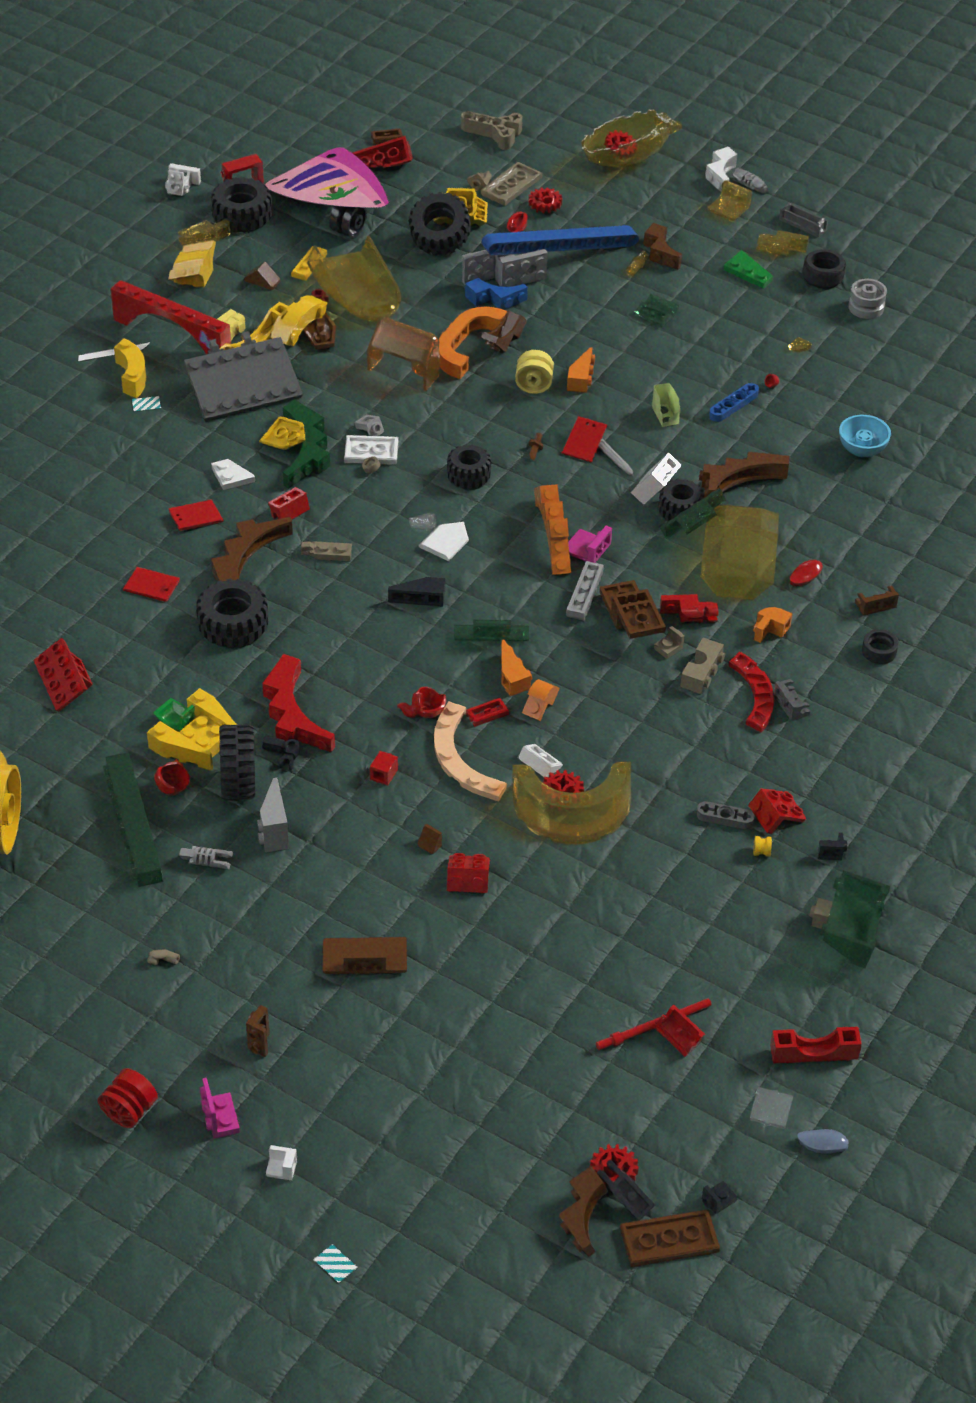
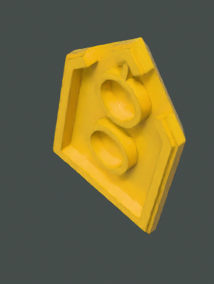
M279 416L259 442L282 450L288 449L305 441L304 424Z

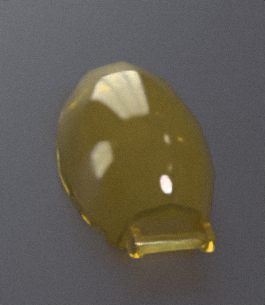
M655 109L648 110L647 113L642 114L640 111L633 112L632 116L626 117L623 115L594 129L593 134L585 136L581 146L590 162L601 167L623 168L639 164L655 155L666 143L669 135L682 128V123L673 120L665 112L657 114ZM614 130L618 133L622 130L624 134L628 132L627 135H632V139H636V141L620 145L619 149L611 151L610 148H606L604 145L606 136L609 132L613 133Z

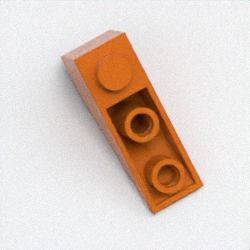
M591 347L569 367L567 391L587 393L588 386H591L592 376L590 375H593L595 355L592 354Z
M502 640L501 684L508 694L513 696L530 689L532 674L523 666L522 660L515 655L513 648L505 640Z

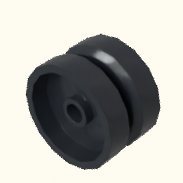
M334 205L329 220L331 230L343 233L351 238L357 237L365 225L367 209L366 207Z

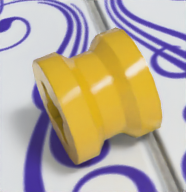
M755 836L754 856L764 854L766 857H770L772 838Z

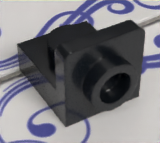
M839 833L837 841L820 840L817 855L818 860H842L843 852H847V840H844L843 833Z
M721 1181L712 1188L708 1185L704 1186L701 1199L705 1207L717 1214L735 1203L737 1195L724 1181Z

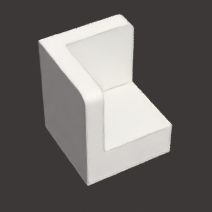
M271 1145L266 1176L292 1181L297 1164L296 1149Z

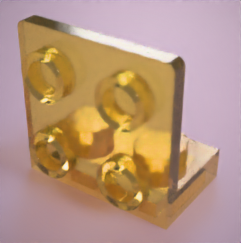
M725 180L722 183L721 196L708 207V211L735 221L750 207L752 191Z

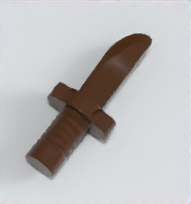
M536 433L534 440L531 439L529 441V446L532 447L529 455L533 461L537 451L542 450L544 446L541 443V433Z

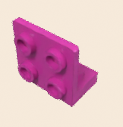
M605 526L597 535L579 529L568 542L569 555L585 562L596 563L611 545L612 528Z
M207 1077L202 1078L203 1086L199 1087L202 1099V1111L206 1115L207 1130H212L214 1139L240 1133L231 1093L211 1096Z

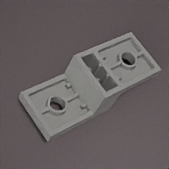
M543 249L515 256L514 254L490 255L487 250L463 255L462 282L465 285V283L477 278L483 281L495 278L499 286L513 287L544 280L547 278L548 252Z

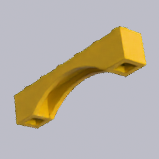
M278 302L269 309L261 324L250 335L251 340L255 339L257 343L272 339L270 336L279 318H284L286 309L289 306ZM244 340L234 344L225 343L219 349L228 350L240 347Z

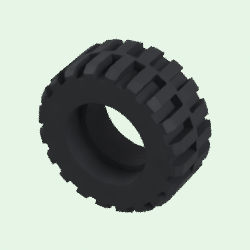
M235 177L231 180H224L211 193L213 219L220 227H224L226 230H233V232L254 231L256 228H261L263 224L265 225L272 216L271 192L264 183L262 184L261 181H256L254 178Z
M438 192V194L431 193L427 197L420 198L421 201H417L414 204V208H411L408 219L411 236L420 250L423 249L427 254L431 252L432 255L436 256L438 254L446 255L448 252L453 253L455 249H460L463 246L462 243L465 244L467 242L468 236L471 233V222L465 203L460 201L459 197L455 195L452 197V194H443V192ZM437 217H448L454 221L450 227L442 231H433L426 228L427 224Z
M242 579L217 581L216 584L209 585L207 590L204 589L197 599L196 611L199 631L204 638H208V641L213 644L217 643L221 647L225 645L228 648H233V646L242 647L244 644L248 643L249 645L254 642V639L260 638L267 629L268 604L266 595L258 586H253L249 581L243 582ZM227 611H241V612H243V613L238 614V615H223V614H222V613L227 612Z
M250 724L222 725L219 727L221 798L225 801L252 800L255 798L253 726Z

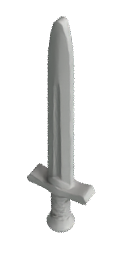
M601 439L598 447L623 471L632 476L633 471L630 466Z

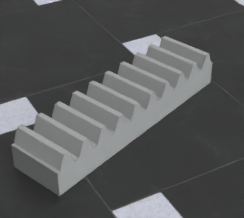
M586 561L567 607V617L585 621L587 611H589V606H591V601H593V596H595V591H597L603 575L604 565Z

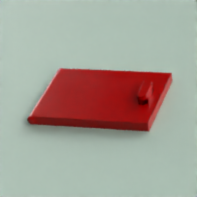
M578 416L562 454L592 462L607 424Z
M213 500L169 508V513L179 531L224 521Z
M136 567L124 586L123 591L167 602L180 582V578Z

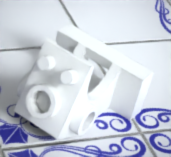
M177 164L169 165L168 180L165 186L167 193L182 196L188 193L191 184H200V168Z

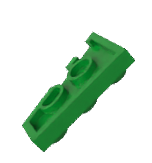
M743 250L724 264V271L763 289L773 280V275Z

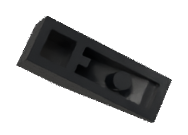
M424 577L389 586L388 603L443 607L446 578Z

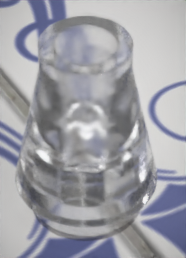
M426 513L410 517V528L432 530V528H436V515Z

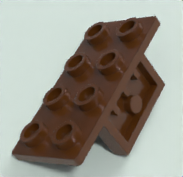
M406 937L323 939V974L407 972Z

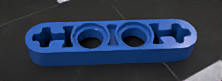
M754 383L745 384L712 406L709 418L714 422L723 421L756 399L759 393L758 385Z

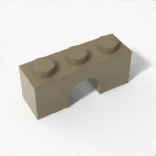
M702 638L696 648L695 662H688L682 672L680 687L702 694L705 687H709L712 675H716L718 664H722L724 661V644Z

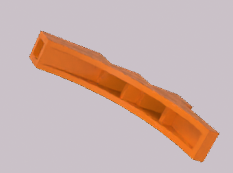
M558 484L538 486L534 488L535 505L542 514L546 529L552 575L571 573L567 518H564L563 502L559 501Z

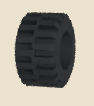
M464 444L463 446H457L456 449H452L447 457V477L449 481L463 489H476L479 486H484L491 477V457L489 452L485 448L474 446L473 444Z
M680 478L670 480L660 490L658 506L660 515L672 523L688 524L690 521H696L697 518H700L703 511V489L692 480H680Z

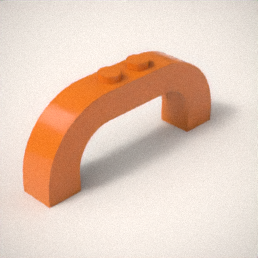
M476 307L461 313L453 323H450L446 331L442 332L438 340L437 361L440 368L450 376L461 379L468 371L469 357L455 352L456 348L474 330L488 329L493 331L496 329L507 311L495 307Z

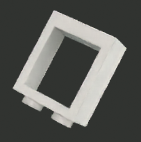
M669 453L666 454L645 474L631 494L642 504H645L667 484L681 464Z

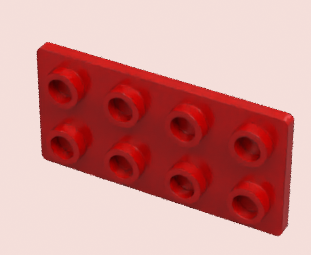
M60 638L34 659L55 710L58 712L93 685L82 660L70 652L63 638Z

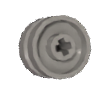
M860 279L854 282L851 287L848 306L850 312L864 319L879 317L883 314L885 307L886 286L874 279Z

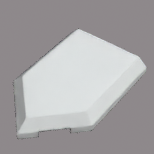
M464 522L439 525L419 545V548L449 561L469 541Z

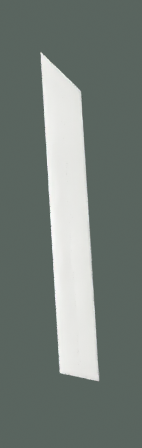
M149 343L139 344V345H136V346H137L140 350H142V349H144ZM114 349L79 355L78 361L115 355Z

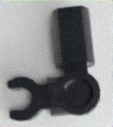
M269 736L264 737L262 749L278 753L284 752L283 756L279 759V767L282 768L283 764L289 763V770H292L294 768V760L300 754L299 742L295 739L285 742L283 739Z

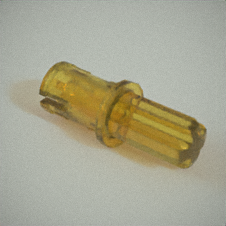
M642 251L637 257L633 258L632 263L626 269L627 273L632 276L635 275L644 266V262L649 257V254L646 251Z

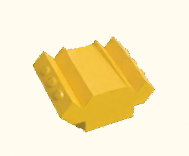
M447 188L446 193L452 194V197L454 195L459 197L460 201L465 203L471 225L477 224L482 226L487 223L488 203L477 197L475 189ZM448 217L434 218V222L439 225L443 223L452 225L454 222Z
M212 240L183 246V251L179 253L173 264V270H170L169 280H173L181 285L189 284L194 287H205L213 272V255L216 242Z

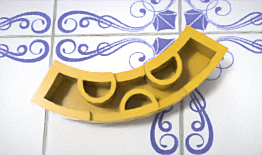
M310 295L301 297L297 303L293 302L286 309L284 318H279L270 338L281 337L283 344L295 346L303 329L311 321L323 317L326 312L327 302Z
M124 338L114 347L115 362L126 370L121 377L123 393L138 398L145 388V359L141 350L134 343Z

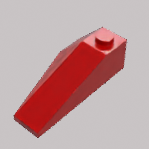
M405 136L352 152L367 167H394L409 163L413 159L410 145Z

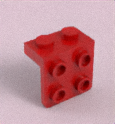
M761 788L748 805L766 833L773 834L783 820L798 822L806 820L803 810L787 791Z
M454 853L449 856L447 891L488 893L490 858L484 854L465 856L463 853Z

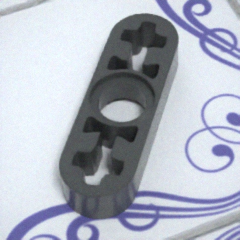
M706 801L699 803L697 806V817L701 821L740 829H749L754 823V813L748 809ZM728 813L730 817L724 818L720 814Z

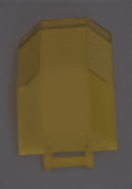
M732 505L707 507L700 577L716 596L754 600L774 584L779 513L762 508Z

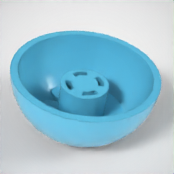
M854 415L846 418L841 423L839 436L843 446L851 454L858 457H872L879 454L888 445L891 430L884 421L877 417Z

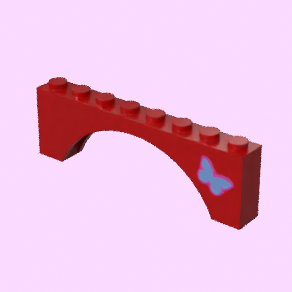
M122 280L111 288L114 321L128 326L141 314H156L166 317L189 332L202 347L206 355L208 350H210V340L216 339V344L219 345V348L225 343L231 344L230 324Z

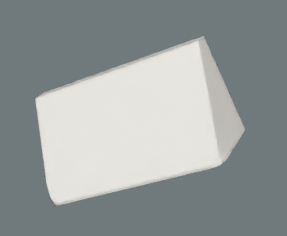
M536 744L523 746L519 755L521 761L543 777H549L550 772L555 773L563 765Z

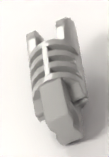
M736 168L732 176L748 188L762 194L768 191L765 182L758 176L740 168Z
M193 846L192 849L181 848L179 856L181 859L189 860V864L230 869V863L217 861L218 856L231 858L233 852Z

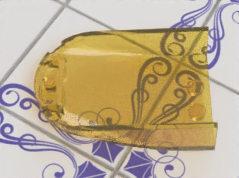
M367 236L361 251L323 258L317 246H313L307 265L318 284L339 305L354 316L368 321H383L389 319L397 312L401 302L400 289L370 236Z

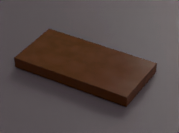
M708 1209L620 1224V1231L630 1267L720 1252V1246Z

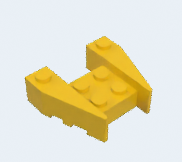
M199 688L187 698V707L195 706L194 715L196 717L180 732H177L161 721L158 722L147 732L148 747L162 757L168 759L174 757L179 759V762L187 763L188 761L198 764L200 768L213 770L212 758L220 752L219 727L237 724L214 696Z

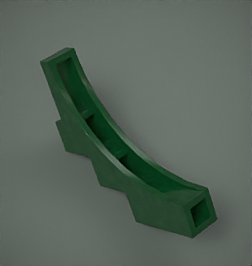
M295 399L283 407V417L304 424L305 441L302 442V449L296 460L283 472V485L288 489L312 472L320 474L330 467V453L326 451L327 435L323 433L325 431L324 417Z

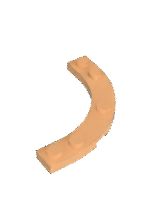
M448 701L437 720L434 731V749L439 764L446 774L460 782V786L499 802L506 790L507 783L478 773L460 758L454 745V734L466 713V707Z

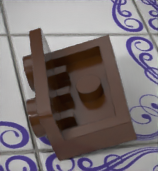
M260 1005L256 1011L249 1015L246 1022L248 1049L251 1052L266 1057L268 1055L267 1037L270 1034L268 1008Z

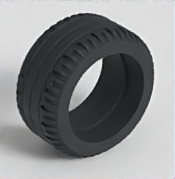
M819 249L812 251L804 259L803 277L809 284L818 288L835 287L845 277L846 261L839 253L832 250Z

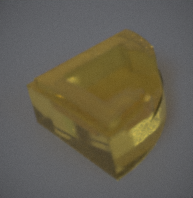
M797 337L789 344L788 349L796 352L807 351L811 348L812 343Z

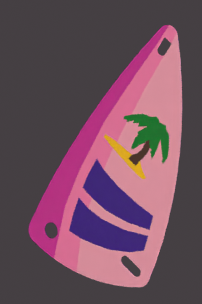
M335 148L326 151L265 184L269 190L278 194L319 204L379 208L389 203L382 185L373 172L359 158L345 148ZM330 154H337L333 158H326ZM284 179H288V180L285 181V182H282V183H279V184H276V185H272V184L275 183V182H278V181H281V180H284ZM379 200L381 203L375 205L373 202Z

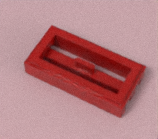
M497 698L467 709L466 715L471 722L473 721V725L476 727L509 715V709L501 698Z

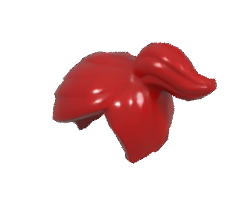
M421 687L413 693L411 706L403 702L399 703L397 708H400L402 713L408 718L420 715L431 719L440 715L444 710L446 695L439 694L430 687Z
M178 759L160 766L154 776L158 789L168 796H175L183 792L190 782L188 771Z

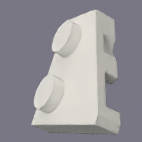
M229 459L211 463L212 470L223 490L255 482L254 474Z

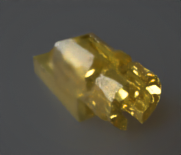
M225 219L212 225L209 221L205 220L199 224L189 226V229L185 228L178 231V234L182 235V237L178 238L182 246L212 240L216 242L230 235V222Z
M780 230L777 231L776 236L760 234L756 250L786 256L789 255L790 250L806 253L809 236Z

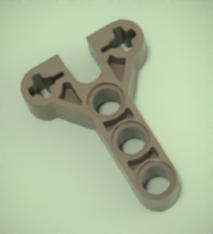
M466 111L461 114V129L465 132L491 137L498 143L500 149L508 150L515 143V136H519L522 131L523 117L519 113H512L509 116L496 118Z

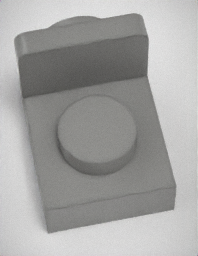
M365 415L354 422L356 429L367 431L369 436H379L384 432L379 416Z

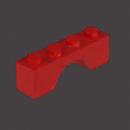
M837 1027L831 1034L815 1039L801 1037L794 1029L773 1030L770 1043L773 1063L858 1060L862 1046L858 1027Z

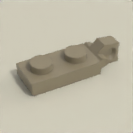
M309 541L302 542L301 555H310L314 559L350 561L352 544Z

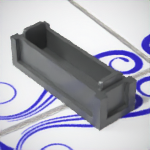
M790 202L780 209L779 220L818 238L827 231L828 219L818 217L792 205Z

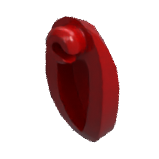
M524 212L513 214L508 220L507 230L509 232L523 231L528 221L527 214Z
M818 560L803 562L791 574L790 584L792 586H803L810 583L821 573L822 563Z

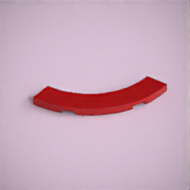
M739 651L729 661V667L745 678L754 695V707L745 724L762 733L773 713V688L768 676L764 671L762 672L757 663Z

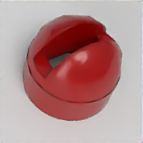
M768 374L765 377V385L770 388L777 387L779 377L775 374Z

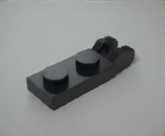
M609 1160L606 1163L608 1168L618 1177L612 1182L607 1174L601 1170L597 1172L598 1176L625 1208L640 1221L655 1204L625 1172H622L613 1161Z

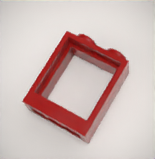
M257 154L222 163L221 176L223 182L227 179L231 180L234 173L251 169L252 178L256 181H261L263 184V161Z

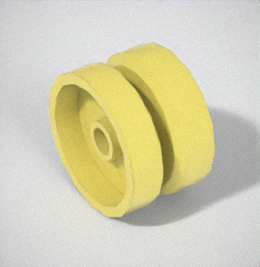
M529 350L521 354L517 360L515 376L518 387L532 394L542 393L549 389L552 384L554 369L552 358L540 350Z

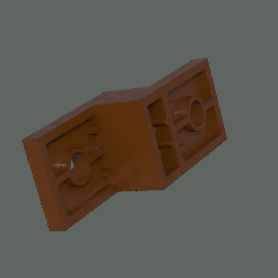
M635 580L601 586L599 588V593L616 629L625 628L629 639L665 632L666 626L648 589L639 590Z

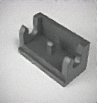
M791 679L781 682L777 681L775 683L774 696L790 720L810 715L811 711L807 709L810 705L807 702H802L793 686L786 687L794 682Z

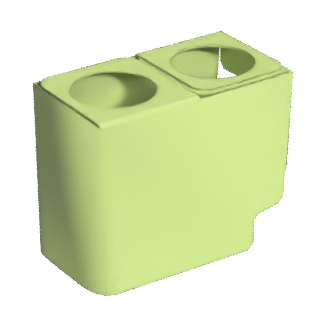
M669 383L654 385L652 408L662 427L679 424V398L673 387ZM661 406L667 407L668 412L662 414ZM670 417L669 421L664 423L663 418Z

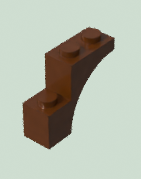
M652 223L644 234V246L650 247V261L679 270L682 253L673 250L666 243L667 227Z
M508 310L498 327L492 332H483L481 338L486 341L485 344L490 346V349L496 352H500V350L506 352L513 336L520 337L527 320L522 315Z
M592 1166L569 1181L573 1187V1190L570 1192L577 1202L559 1214L563 1221L560 1224L567 1236L569 1234L574 1236L573 1244L579 1253L584 1251L588 1257L596 1252L589 1238L590 1216L596 1203L608 1192L605 1184Z

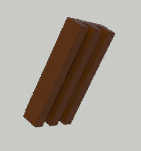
M400 128L371 132L374 145L403 137Z

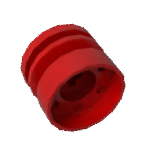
M127 1068L123 1069L112 1081V1085H109L98 1097V1104L113 1122L125 1128H133L144 1115L143 1112H147L158 1099V1094L149 1080L135 1070Z

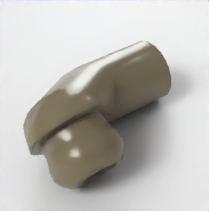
M166 949L152 950L148 954L147 961L157 965L159 959L177 964L180 955Z

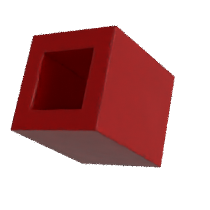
M379 751L370 765V780L388 786L398 770V757Z

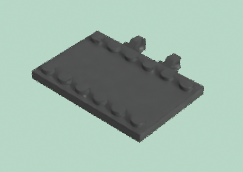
M247 331L241 334V339L244 340V343L240 347L228 350L219 349V345L216 344V339L210 340V350H208L207 355L184 360V366L205 421L302 398L301 388L281 337L256 343L255 339L251 340V336Z

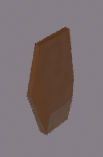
M326 312L322 318L311 321L303 329L304 334L315 349L335 347L336 325Z

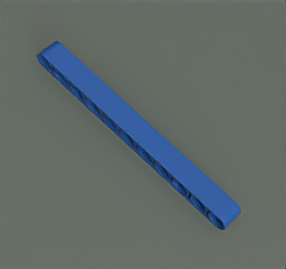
M626 225L493 233L485 235L481 243L490 255L530 253L543 249L547 252L630 247L638 243L639 236L631 226Z

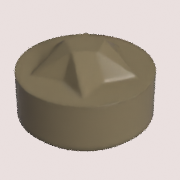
M374 456L366 458L362 463V468L366 473H373L380 467L379 460Z

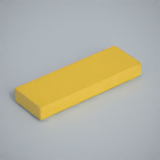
M312 246L292 270L291 277L306 281L326 257L327 250Z

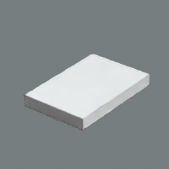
M347 435L344 463H363L366 458L374 456L377 457L380 464L397 465L398 437Z

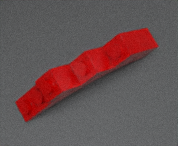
M283 654L262 683L263 697L272 700L269 704V716L278 721L275 726L276 738L283 739L285 742L295 739L332 752L335 748V734L322 729L310 721L295 701L293 692L301 674V660Z

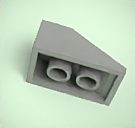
M273 778L260 809V819L257 820L258 831L261 832L258 833L259 844L264 846L265 852L289 849L287 818L277 778Z

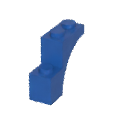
M480 278L465 283V297L475 306L490 301L497 308L504 310L527 300L528 287L525 284L501 287L488 284Z

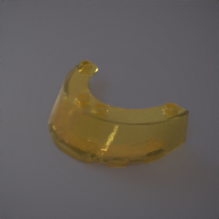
M616 762L612 765L608 777L602 784L594 789L580 793H567L552 789L539 780L531 766L524 764L512 765V798L515 812L519 819H522L527 824L528 829L539 836L542 834L550 837L551 841L585 844L600 840L601 836L615 832L629 814L631 807V762Z

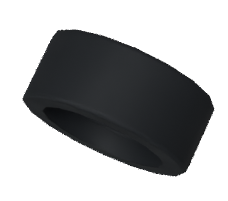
M872 630L864 636L862 645L863 656L873 663H889L896 658L899 641L893 633L887 630ZM884 643L891 649L881 651L872 648L870 644Z

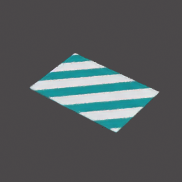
M159 396L132 399L134 411L161 408Z
M333 1244L314 1259L338 1283L357 1268Z

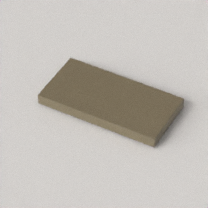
M517 162L486 187L482 188L480 195L506 206L540 180L542 173Z

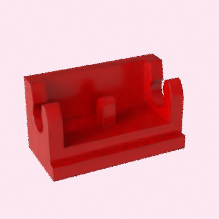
M297 487L268 502L273 519L277 517L278 519L291 517L292 520L310 510L307 493Z
M675 1005L669 1008L666 1015L660 1017L654 1027L685 1057L700 1044L705 1035Z

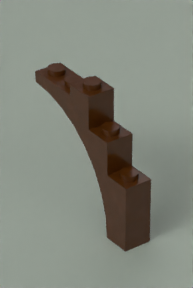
M747 452V458H726L725 464H722V466L704 464L703 470L699 472V481H702L701 488H705L704 498L707 499V505L714 506L717 497L723 491L739 483L758 479H787L789 456Z
M291 517L255 524L254 519L237 522V538L224 540L225 556L211 558L212 572L216 582L220 580L226 581V579H239L244 565L257 550L279 538L293 535Z

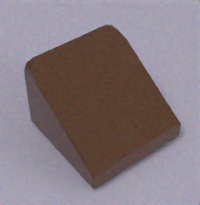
M425 824L418 841V846L434 854L442 846V832Z

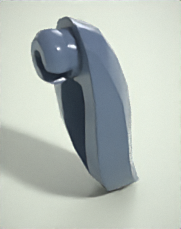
M819 1129L798 1133L799 1143L817 1153L844 1152L848 1149V1139L845 1135L835 1130Z

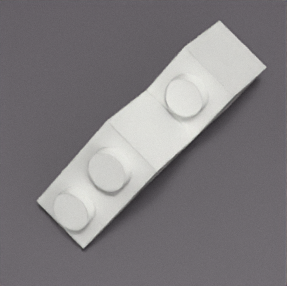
M729 147L713 152L712 163L707 165L705 173L706 179L722 193L728 192L729 178L726 173L736 167L737 154Z

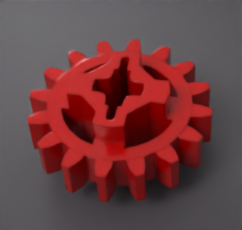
M614 130L613 133L609 132L605 138V149L610 150L609 154L613 153L614 157L619 156L620 159L622 157L628 159V157L632 158L638 146L636 139H632V135H627L628 132L624 134L622 130L619 133Z
M541 187L540 190L535 189L534 192H530L529 206H531L532 210L536 209V212H556V208L560 209V206H562V194H559V191L554 192L555 189H549L548 187L546 189Z
M556 770L555 775L550 772L549 777H544V782L541 784L542 796H545L546 802L551 800L552 806L558 804L559 808H561L565 804L569 808L570 803L576 805L577 800H582L584 782L580 781V776L574 777V772L567 774V770H564L563 773Z
M607 1144L606 1150L600 1147L598 1153H593L590 1166L593 1167L596 1173L599 1170L604 1171L613 1182L618 1176L606 1164L611 1160L622 1172H625L634 1182L636 1181L639 1169L638 1159H634V1152L627 1153L626 1146L623 1149H619V1144H616L615 1148H611L610 1144Z

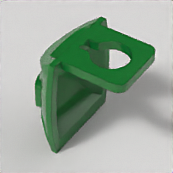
M172 698L168 699L153 712L160 721L176 731H180L196 717L194 715L195 706L191 705L187 708Z

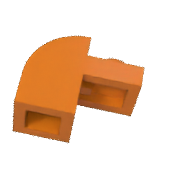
M776 607L760 610L757 613V621L753 628V632H755L754 641L761 643L769 632L783 637L791 627L793 613Z
M540 679L536 680L527 693L529 697L522 713L541 721L547 705H553L560 688Z

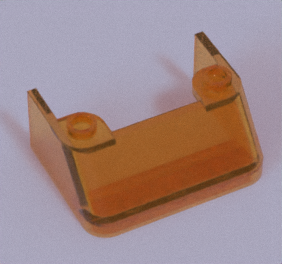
M382 318L377 323L367 348V370L371 371L382 359L385 352L410 361L414 373L423 377V390L427 391L439 377V339L437 336L389 318Z

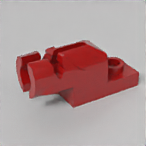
M697 594L661 595L660 614L679 613L680 622L703 623L704 619L707 622H718V604L699 602Z

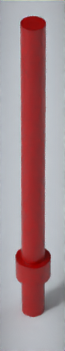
M707 998L679 1010L687 1016L710 1007L711 1001ZM660 1017L621 1033L619 1031L612 1033L610 1037L596 1042V1047L598 1050L612 1045H620L624 1040L654 1029Z

